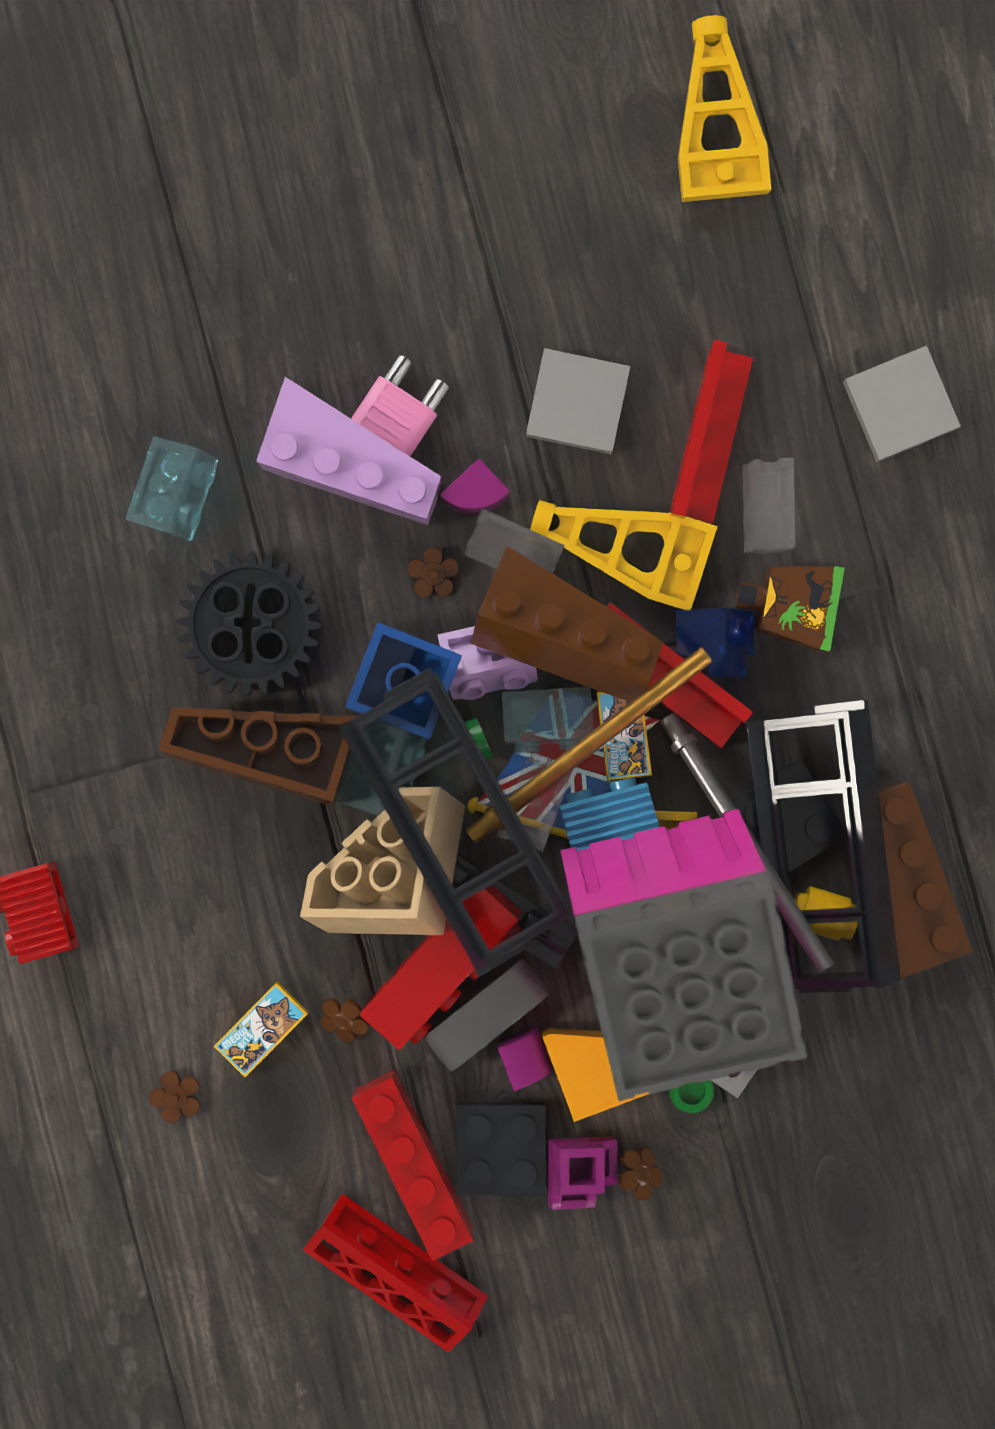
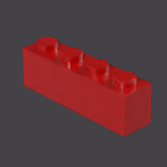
M493 884L462 901L488 949L521 930L517 922L520 919L522 910ZM447 918L444 935H428L370 998L359 1014L399 1051L409 1040L416 1045L432 1027L428 1019L438 1008L445 1013L462 994L457 987L467 976L473 980L478 977Z
M394 1069L356 1088L352 1095L355 1107L431 1260L434 1261L472 1242L474 1227L458 1195H456V1191L396 1070Z

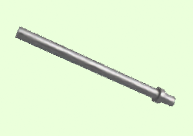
M675 713L665 717L660 723L673 742L670 746L675 755L680 754L718 815L724 817L723 812L736 810L695 744L698 740L695 735L687 733ZM748 829L773 885L777 902L775 904L818 973L826 970L834 962Z

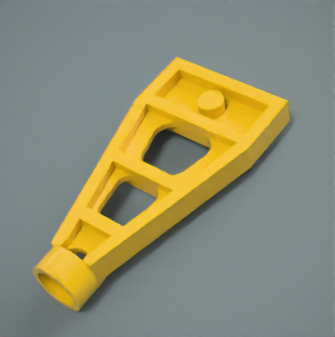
M713 15L696 19L692 22L695 46L678 153L682 202L769 194L771 191L768 147L728 35L727 18ZM724 71L727 74L732 95L730 100L705 102L703 100V75L705 72ZM730 115L735 120L739 130L741 145L738 148L706 151L701 144L704 121L708 116Z
M539 500L529 534L551 539L648 599L691 612L718 526L686 516L684 519L671 516V513L556 507L555 504ZM556 514L560 520L559 527L556 530L549 531L553 515ZM593 521L615 526L617 534L612 550L609 553L602 554L581 543L579 535L582 526L586 522ZM636 531L656 532L663 537L664 547L658 566L654 571L649 573L642 572L625 561L622 555V546L629 534Z

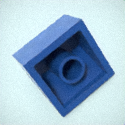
M377 623L345 707L363 714L385 701L382 694L428 668L431 669L433 674L437 673L448 692L462 655ZM426 691L378 718V720L430 739L440 713Z

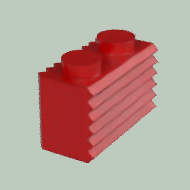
M56 861L0 876V914L5 913L10 929L5 931V942L12 957L17 956L19 964L65 952L79 946Z

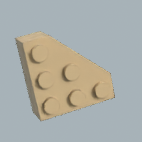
M441 787L400 788V794L452 884L465 805ZM386 810L373 821L365 820L342 842L344 848L327 864L321 862L308 874L300 917L327 933L444 935L446 916Z

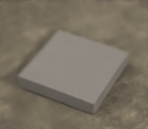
M927 345L843 381L876 463L961 427Z
M544 348L526 437L612 455L630 366Z

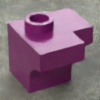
M613 1136L548 1139V1206L552 1210L596 1208L597 1194L605 1193V1186L617 1185V1139Z

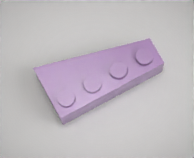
M285 377L256 460L262 470L429 526L442 487L441 476Z

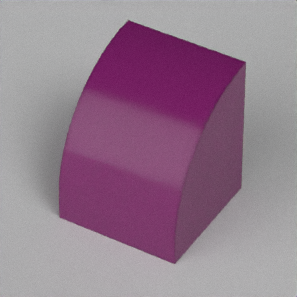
M479 458L440 494V498L446 506L454 511L477 515L487 513L499 507L509 498L510 491Z
M540 1026L498 1041V1050L513 1091L529 1086L555 1070L543 1040Z

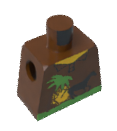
M838 566L770 567L766 570L763 585L739 581L735 597V607L758 611L756 631L815 653L824 654L830 652L845 568Z

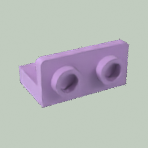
M475 626L438 634L440 647L462 655L450 686L453 700H474L482 697L485 693L502 689L518 690L526 687L529 683L538 681L535 667L471 644Z

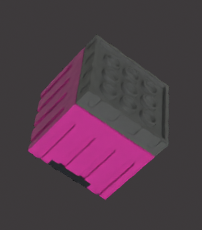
M739 809L723 812L724 817L711 819L710 816L680 822L678 823L679 827L666 830L665 826L637 832L634 833V838L626 840L616 837L590 843V848L577 851L576 847L560 850L579 939L618 1101L635 1098V1095L647 1092L652 1094L682 1087V1084L695 1081L700 1083L722 1078L738 1071L748 1072L774 1066L777 1062L807 1058L805 1045L800 1034L802 1029L793 994L792 978L784 948L785 943L780 917L774 905L777 904L774 888Z

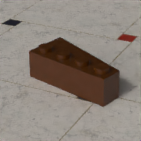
M506 546L478 612L471 644L628 702L634 700L647 689L663 645L661 640L509 546Z
M172 707L158 750L166 758L335 807L352 753L338 727L358 717V715L328 716L313 713L284 714L269 711L239 712L223 709Z
M898 781L878 790L900 976L904 978L967 955L973 951L910 782Z

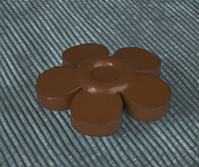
M428 548L423 554L426 564L419 559H414L409 563V575L413 578H421L415 583L414 590L419 596L428 597L432 593L434 586L439 596H448L453 591V584L445 577L457 575L459 571L458 564L452 558H447L441 562V551L438 548Z
M329 998L324 1002L322 1009L325 1014L320 1020L321 1025L328 1032L338 1030L337 1036L340 1040L353 1042L357 1035H363L369 1029V1023L361 1016H358L361 1007L357 1002L348 999L341 1005L335 998Z
M168 1071L160 1078V1084L163 1088L158 1087L150 1092L149 1099L152 1106L162 1107L166 1104L161 1112V1117L168 1123L177 1122L181 1117V1111L190 1117L194 1116L200 1108V1101L191 1096L199 1090L200 1086L193 1076L185 1077L180 1083L178 1073Z
M648 1148L640 1149L638 1153L634 1150H627L621 1156V1164L628 1171L620 1173L618 1178L619 1184L625 1191L633 1190L634 1197L637 1200H648L652 1195V1187H658L662 1183L661 1169L653 1167L656 1162L653 1151Z

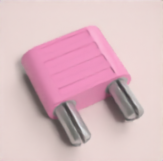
M399 355L385 378L378 377L351 419L408 456H411L437 417L434 410L449 387L446 383H443L441 386L442 380H435L420 402L397 387L412 365L408 358L406 359L405 356Z

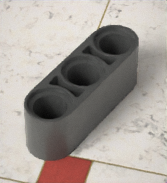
M522 956L434 1024L424 1035L423 1039L448 1071L451 1072L538 1005L551 991Z

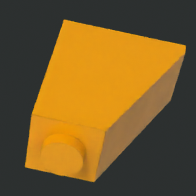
M562 1028L542 1030L543 1040L574 1122L649 1094V1092L635 1095V1098L618 1101L602 1031Z

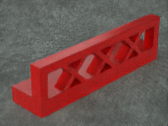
M714 340L708 351L669 512L671 516L683 519L686 516L712 525L753 357L726 351L727 342Z
M612 603L607 605V608L648 632ZM664 643L647 689L685 660ZM702 672L697 673L660 702L718 748H722L741 723H745L753 713Z
M343 1193L333 1205L322 1225L303 1249L304 1252L448 1353L471 1331L488 1297L487 1294L437 1259L432 1261L427 1252ZM324 1239L337 1248L340 1253L333 1252L323 1245L321 1241ZM361 1269L368 1270L369 1272L374 1274L376 1278H370L368 1275L363 1273ZM398 1295H404L406 1298L411 1300L413 1304L406 1303L405 1301L400 1299ZM434 1321H441L453 1331L451 1333L447 1332Z

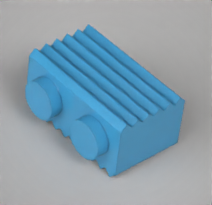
M631 777L610 783L611 792L594 796L592 788L566 795L568 804L560 805V811L570 848L576 847L577 851L590 848V843L616 837L626 840L634 838V833L659 828L648 784L637 785L636 778Z

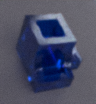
M731 608L676 611L677 654L679 656L689 657L699 648L703 647L713 660L708 665L711 677H746L745 656H754L753 611Z

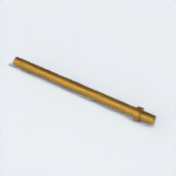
M703 647L699 648L507 798L515 812L517 813L713 662ZM492 804L484 809V816L466 829L468 835L475 843L480 842L496 828L499 831L505 828Z

